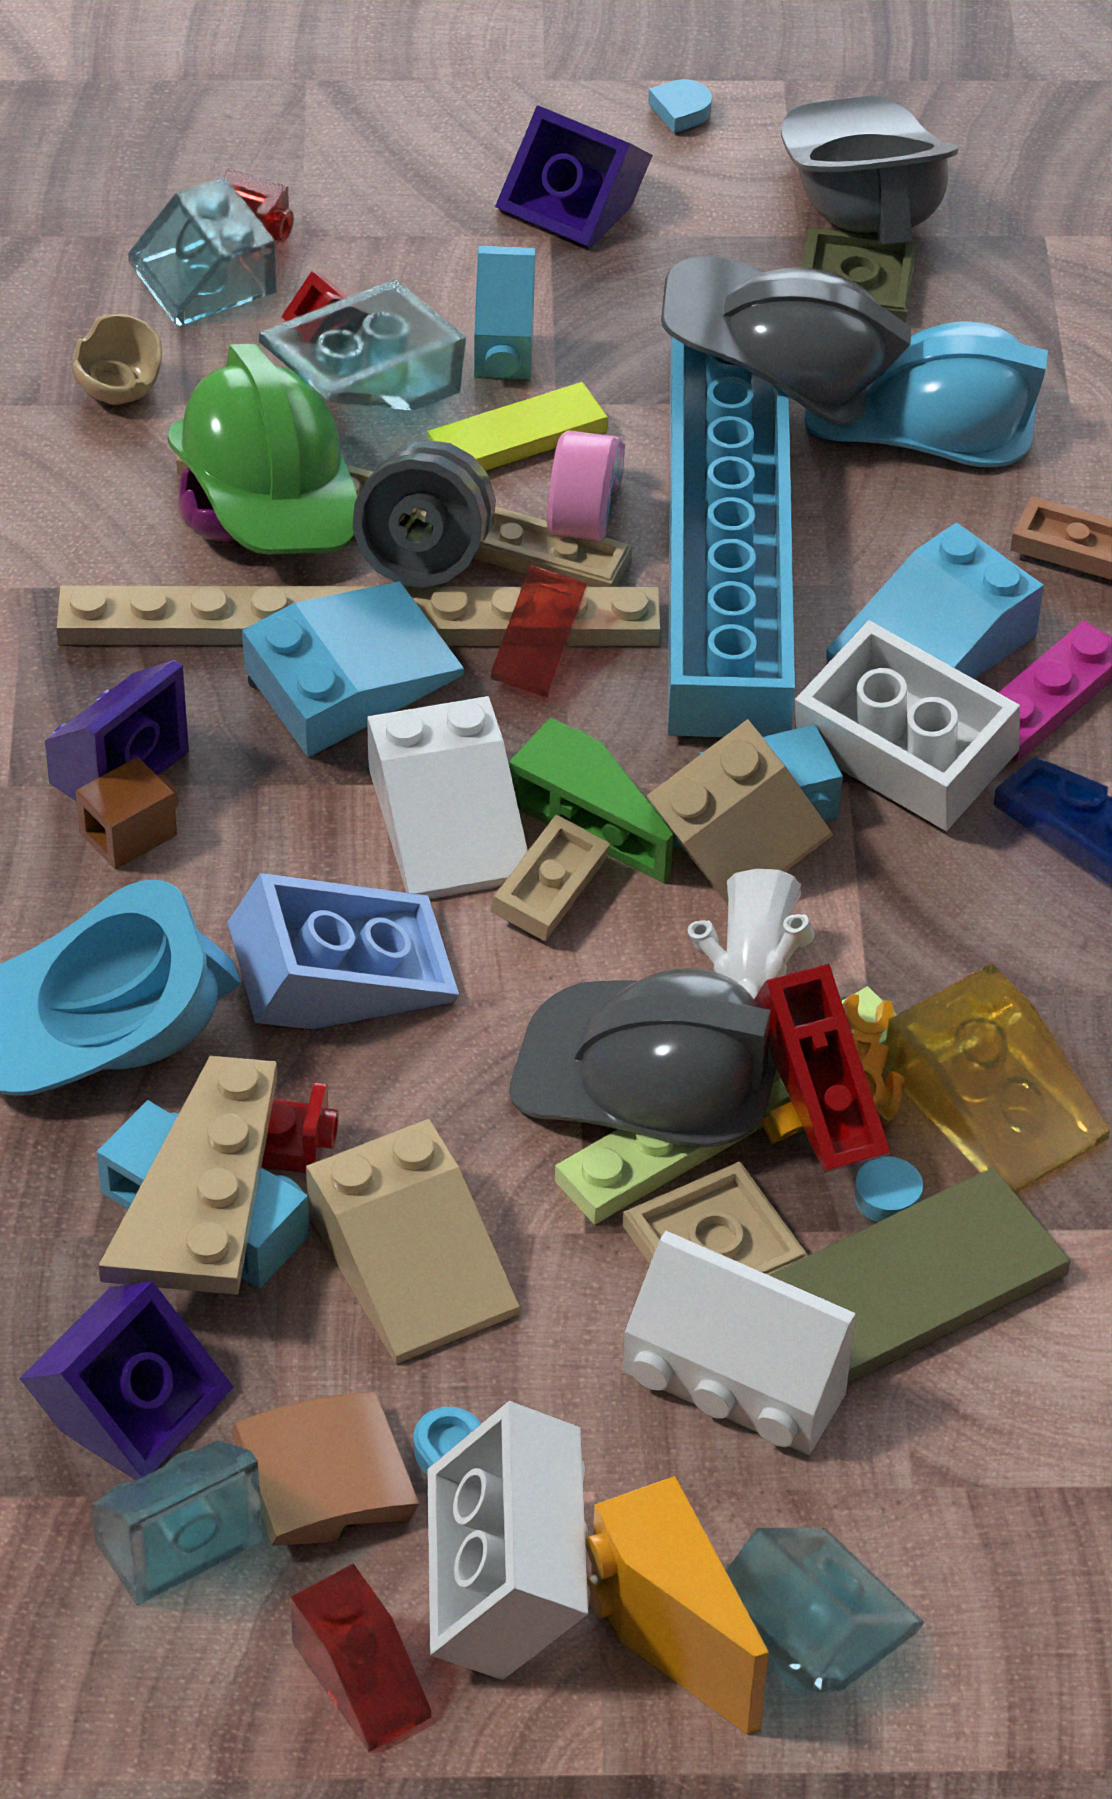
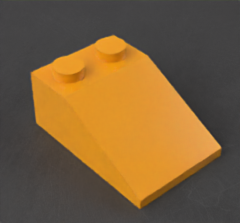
M676 1476L594 1504L593 1535L586 1538L587 1552L592 1564L591 1575L587 1576V1584L590 1588L589 1603L594 1614L599 1619L608 1617L621 1643L743 1733L748 1735L759 1731L761 1728L769 1652Z

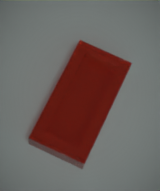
M533 565L529 566L493 664L491 680L548 698L587 592V583Z

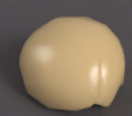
M128 314L102 315L96 318L88 334L83 339L79 338L76 343L72 357V371L75 381L92 398L111 405H122L141 399L153 387L160 371L162 361L160 336L147 322Z

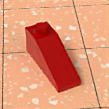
M827 963L766 980L754 1000L758 1008L770 1010L769 1050L824 1173L888 1156L891 1152L830 964Z

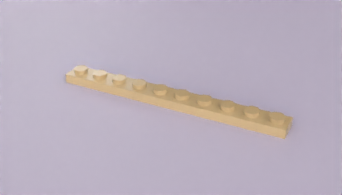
M60 586L57 619L58 645H243V629L293 603L374 586ZM404 586L447 646H659L658 587L430 586L419 588Z

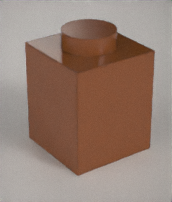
M138 756L75 790L79 833L115 870L177 836L175 807L179 803L177 793L166 776L160 773L156 775Z

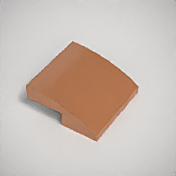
M376 1391L327 1396L278 1407L236 1422L231 1430L272 1546L337 1542L347 1524L410 1521L419 1505Z

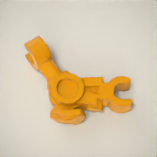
M851 994L843 1002V1007L880 1121L886 1124L894 1118L899 1109L905 1083L903 1076L895 1071L889 1072L884 1082L881 1076L882 1069H884L889 1046L880 1044L879 1039L893 1021L894 1007L892 1001H882L876 1008L875 1022H867L858 1013L859 995ZM792 1102L770 1112L771 1116L761 1120L772 1145L804 1130Z

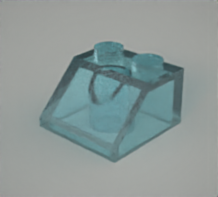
M226 177L205 182L199 186L175 193L128 252L129 263L176 327L277 292L275 240Z
M216 1440L196 1451L187 1450L174 1456L164 1467L134 1482L120 1483L108 1490L102 1498L91 1503L95 1543L136 1605L263 1541L258 1460L251 1450L220 1440Z
M756 1528L726 1570L729 1579L769 1652L768 1655L776 1662L773 1666L774 1672L785 1684L801 1693L843 1691L914 1636L925 1623L826 1528Z

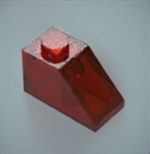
M354 1563L290 1597L292 1643L368 1752L431 1718L430 1705L394 1620Z

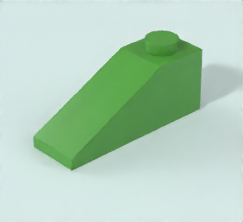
M550 717L508 763L518 809L546 824H549L555 815L568 820L609 842V856L665 883L671 876L673 833L603 743L591 738L582 730L573 729Z

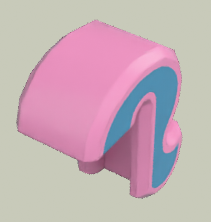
M567 430L560 436L554 456L547 507V529L552 536L600 542L606 537L611 493H615L620 488L624 469L625 444L620 437Z

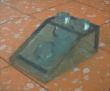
M396 279L259 332L258 342L303 378L329 402L417 411L460 393L466 336Z

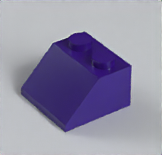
M537 105L495 207L592 248L632 206L653 155L629 142Z
M171 660L132 673L113 689L106 690L100 694L92 705L70 722L58 726L51 736L45 740L49 783L76 801L75 790L137 756L157 775L161 774L189 752L183 665L175 660Z
M153 1281L110 1287L19 1378L63 1434L137 1482L145 1481L234 1388Z

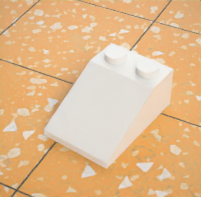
M489 696L367 716L368 768L406 893L427 895L429 899L501 887L528 850L504 741Z

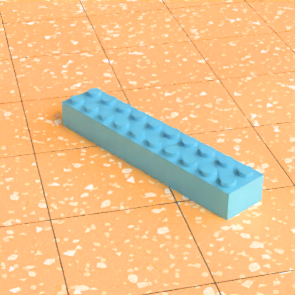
M670 336L668 736L724 737L747 719L762 737L789 731L792 727L795 692L789 395L738 365L690 348Z

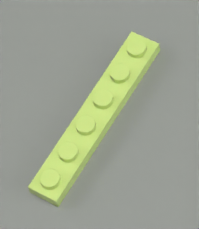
M867 986L855 993L859 995L858 1013L864 1021L875 1022L876 1008L883 1000ZM895 1012L893 1021L879 1039L880 1044L889 1046L888 1054L905 1045L908 1038L909 1026ZM777 1070L763 1119L771 1116L770 1112L792 1102ZM760 1122V1124L748 1135L762 1128V1123ZM617 1129L556 1164L555 1182L590 1221L596 1225L743 1138L715 1147H686Z

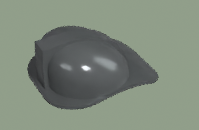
M858 96L801 104L786 115L781 126V138L785 149L793 163L799 168L803 189L815 209L837 227L854 233L875 235L876 240L885 245L912 241L911 228L926 221L935 213L947 189V158L959 153L957 145L934 137L906 108L879 96Z
M698 256L677 263L670 269L665 279L661 323L664 330L670 336L690 348L721 358L756 374L789 395L808 411L835 424L851 425L864 415L867 386L877 379L911 345L910 325L880 306L875 298L857 283L828 271L795 267L763 272L754 267L714 256Z
M673 969L649 975L638 981H594L567 987L545 1001L533 1014L527 1026L510 1082L509 1094L512 1103L520 1112L531 1117L608 1126L680 1146L715 1147L735 1142L751 1133L760 1124L770 1097L777 1070L769 1050L770 1010L758 1008L751 994L737 981L723 974L704 969Z

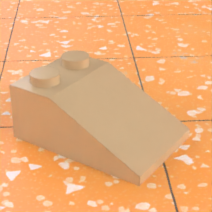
M430 1119L306 1166L309 1218L395 1364L519 1315L520 1306L461 1170Z

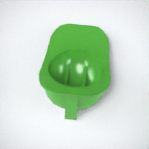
M229 344L226 366L214 370L199 382L189 398L184 418L170 426L167 437L170 448L195 475L224 529L245 548L255 553L267 555L327 553L343 549L355 537L352 525L354 503L358 496L349 470L340 454L337 427L327 403L315 387L305 378L290 369L273 365L257 344Z

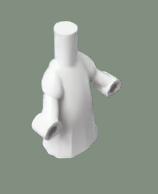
M751 869L734 873L727 880V951L718 944L719 937L709 920L695 921L688 927V934L695 949L709 957L714 964V971L737 981L751 994L753 999H755L766 980L786 974L788 968L786 964L798 947L806 946L814 939L815 932L808 917L805 914L793 915L795 906L801 896V883L796 880L795 876L781 870Z

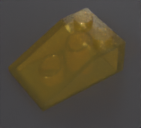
M993 963L986 965L888 1019L885 1045L889 1046L883 1070L887 1074L895 1071L902 1075L905 1082L903 1091L980 1172L994 1167L1014 1193L1109 1139V1128L1036 1008Z

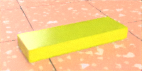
M580 382L428 430L427 440L447 442L471 454L486 471L555 449L558 439L567 430L593 434L607 432L608 416L584 383Z

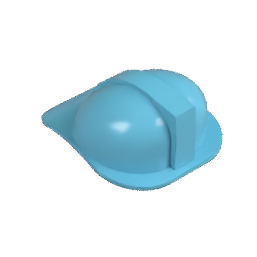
M964 321L933 326L911 335V345L877 379L867 386L865 412L857 422L851 425L835 424L816 416L806 409L805 427L811 434L828 440L900 446L977 467L1010 465L1021 460L1028 453L1032 444L1036 402L1046 371L1048 350L1024 345L1006 330L986 323Z
M144 880L127 885L109 895L88 913L55 936L8 961L0 963V1094L13 1096L34 1095L77 1081L102 1069H127L148 1065L180 1051L196 1039L206 1028L214 1014L217 1001L242 984L234 961L221 948L197 930L188 901L178 888L162 880Z

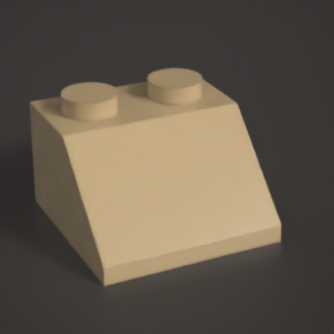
M748 719L646 795L654 810L673 833V836L727 905V880L734 873L751 869H773L786 872L833 836L832 831L786 766Z

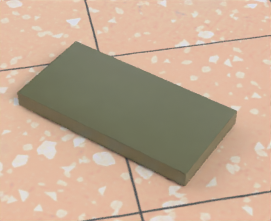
M991 1167L796 1261L769 1276L856 1313L847 1384L1068 1275L1071 1260L994 1167Z

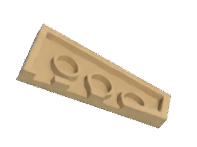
M209 1056L98 1265L100 1282L127 1285L153 1281L158 1288L238 1295L277 1083L276 1061Z

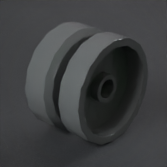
M422 440L399 447L378 465L375 472L370 475L354 503L352 528L359 551L377 573L393 582L400 581L405 586L426 588L449 582L469 566L494 525L496 498L489 475L471 454L451 443ZM419 509L426 511V515L423 516Z

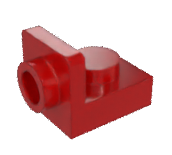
M313 1083L309 1104L273 1100L261 1167L306 1173L307 1165L320 1161L323 1148L334 1149L338 1132L339 1111L328 1109V1084Z

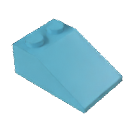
M956 522L917 548L826 649V658L831 661L863 625L870 620L967 676L976 679L1037 636L1044 585Z
M400 581L296 602L242 630L246 672L307 758L367 727V716L395 712L464 675L463 666Z

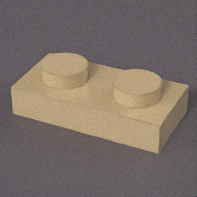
M555 815L494 895L490 912L546 941L607 859L610 843Z

